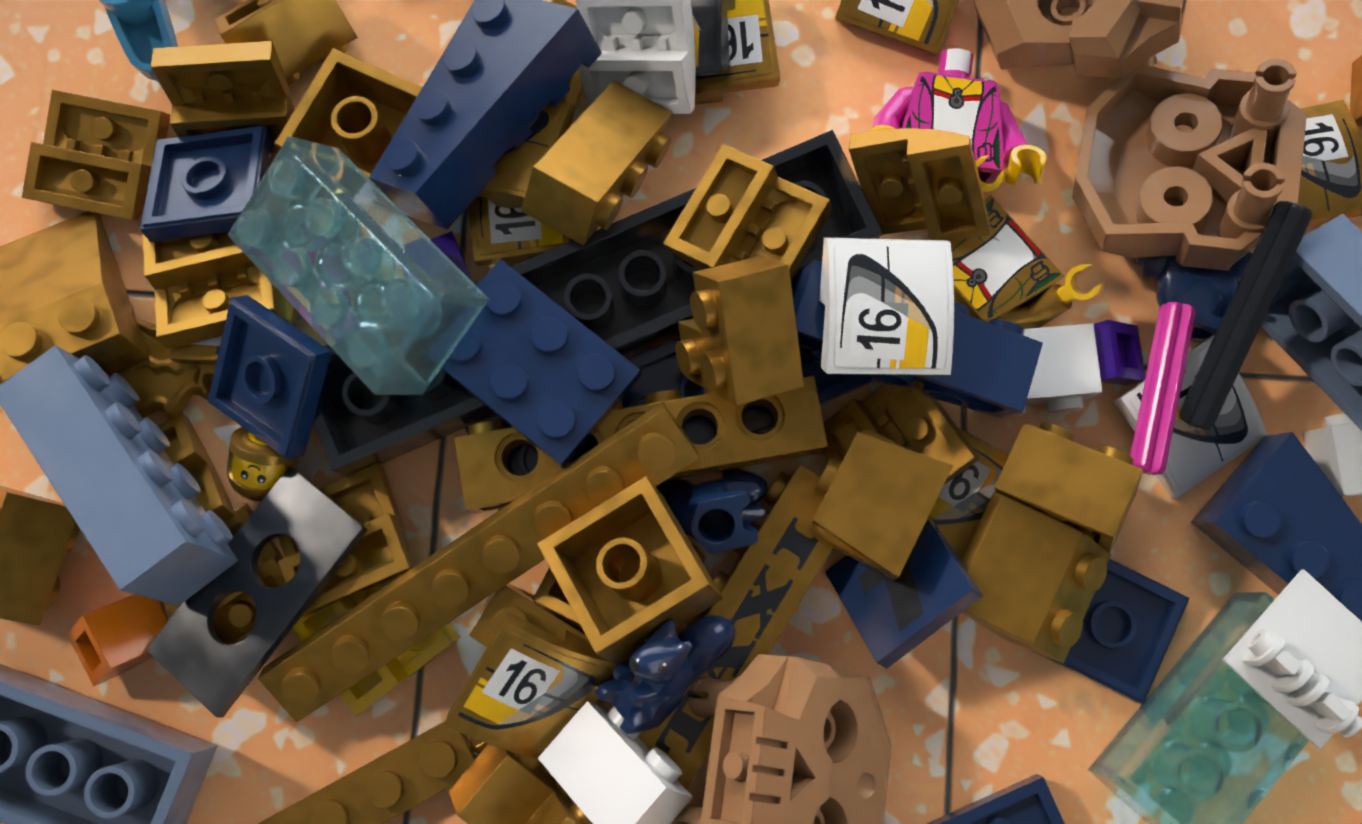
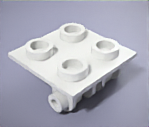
M1304 569L1300 570L1222 661L1316 748L1321 749L1334 733L1339 732L1343 737L1348 738L1356 734L1362 727V718L1358 715V704L1362 701V622Z

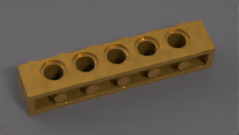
M814 376L803 377L804 387L737 406L705 388V394L682 398L680 390L652 393L646 396L647 404L623 408L621 400L591 435L600 444L662 402L665 403L681 428L685 421L692 416L702 415L708 417L716 427L715 438L706 444L693 443L700 458L666 480L820 454L828 447ZM753 405L767 408L774 419L773 429L765 434L750 432L742 422V412ZM503 420L486 421L470 425V435L454 437L465 510L472 513L502 509L562 469V467L513 427L505 428ZM521 445L535 447L538 452V462L534 470L522 476L511 474L508 468V457L512 450Z

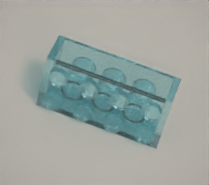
M288 136L228 233L233 242L374 395H422L489 301V298L339 148Z
M1235 592L1147 697L1144 704L1137 709L1088 768V771L1148 824H1243L1309 742L1307 738L1222 661L1275 600L1267 592Z

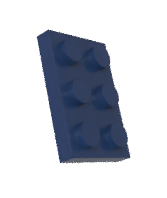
M501 259L420 349L430 361L562 468L567 465L641 377V370Z

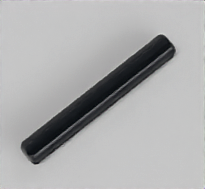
M1281 200L1275 204L1179 411V418L1185 423L1205 430H1210L1214 426L1312 219V211L1308 208Z

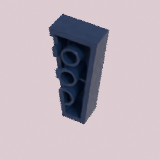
M474 0L369 177L403 215L448 230L487 183L497 174L493 167L505 152L514 147L519 149L532 134L528 126L548 103L556 106L569 92L570 87L567 81L583 64L590 68L602 52L579 10L544 0Z
M814 259L791 280L799 346L812 350L811 353L815 356L814 363L821 364L825 305L819 301L822 260ZM954 301L951 375H868L872 377L871 380L891 386L913 387L915 381L924 383L922 389L924 396L1002 418L1023 412L1043 342L1024 336V328L1015 323L999 319L989 320L988 323L969 316V309Z
M1293 432L1265 435L1193 518L1191 523L1277 595L1285 589L1300 570L1304 569L1362 622V523Z

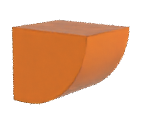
M133 594L82 615L67 636L92 685L97 686L152 658L153 656L146 649L168 622V619L158 600Z

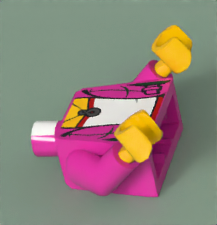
M953 48L942 51L940 53L938 73L926 71L918 73L913 86L898 89L873 119L871 130L900 128L934 129L970 136L975 161L981 156L989 155L978 167L979 179L985 183L996 181L999 174L1004 170V163L1007 167L1005 177L1007 184L1015 185L1019 173L1031 176L1034 184H1040L1046 164V154L1040 148L1027 143L1009 105L1000 100L998 84L991 80L971 78L973 54L967 50Z

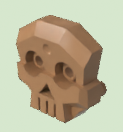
M973 0L977 16L1001 70L1073 64L1076 75L1124 78L1141 64L1154 67V64H1157L1156 54L1179 42L1187 0ZM1067 7L1078 9L1071 16L1060 15V12Z
M1270 59L1260 64L1256 72L1212 69L1203 78L1141 64L1126 77L1116 78L1086 109L1072 194L1075 204L1101 250L1129 258L1176 255L1175 261L1184 267L1229 271L1232 265L1255 248L1275 204L1280 200L1298 204L1307 113L1287 99L1290 90L1296 82L1294 78H1296L1297 72L1293 65L1284 60ZM1186 125L1193 130L1184 132L1177 129L1176 126ZM1176 198L1182 201L1184 205L1171 206L1165 200Z
M758 654L746 670L734 680L713 679L704 676L699 677L692 683L689 691L708 693L709 695L707 699L688 697L691 711L699 717H714L703 807L688 803L674 819L675 821L690 824H884L892 745L870 676L837 674L829 664L799 657Z

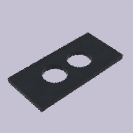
M289 466L228 544L239 561L184 601L147 647L146 651L215 717L223 718L364 536L368 528L297 469ZM279 536H290L295 540L300 549L299 568L289 582L280 587L269 588L261 581L258 575L257 562L260 552L272 539ZM235 592H246L253 599L256 606L254 627L245 639L236 644L227 645L218 638L214 630L216 609L228 595Z

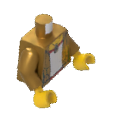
M989 155L981 156L975 161L977 170L979 165L982 164ZM1006 169L999 174L993 183H985L980 180L982 192L988 193L997 189L1006 177ZM992 195L985 199L991 235L949 241L951 242L954 301L966 306L969 309V316L988 323L989 320L999 319L1015 323L1024 329L1040 328L1071 309L1072 300H1087L1096 297L1104 288V283H1101L1089 293L1080 291L1076 285L1077 275L1093 265L1081 264L1075 266L1065 277ZM1065 277V285L1056 284Z

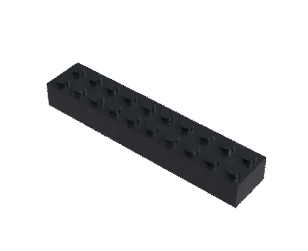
M833 129L762 159V161L774 166L778 177L830 199L833 210L794 277L814 259L822 260L824 238L879 239L882 235V231ZM696 188L616 221L607 230L603 228L596 230L584 245L572 240L515 264L511 268L622 356L627 358L680 335L678 321L693 318L690 306L691 294L695 292L693 272L699 271V269L666 249L663 243ZM482 279L324 346L332 351L313 425L333 472L348 476L373 464L381 465L496 415L430 361L420 350Z

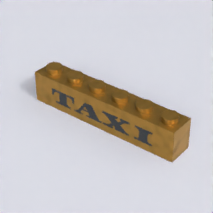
M801 464L793 471L791 476L781 470L763 499L772 505L761 525L755 522L748 524L757 529V543L732 549L741 555L730 575L720 570L713 580L724 599L711 606L705 616L720 615L731 620L735 626L736 635L731 648L720 659L713 662L700 677L706 676L713 679L734 680L746 670L758 654L769 655L833 550L832 547L814 538L811 533L812 521L825 496L815 491L821 476ZM688 621L685 627L691 624L692 622ZM690 686L686 689L682 702L660 726L642 731L638 736L650 751L653 747L660 749L679 766L682 775L677 780L686 790L710 753L714 717H699L691 711L688 697L707 699L709 694L689 691Z

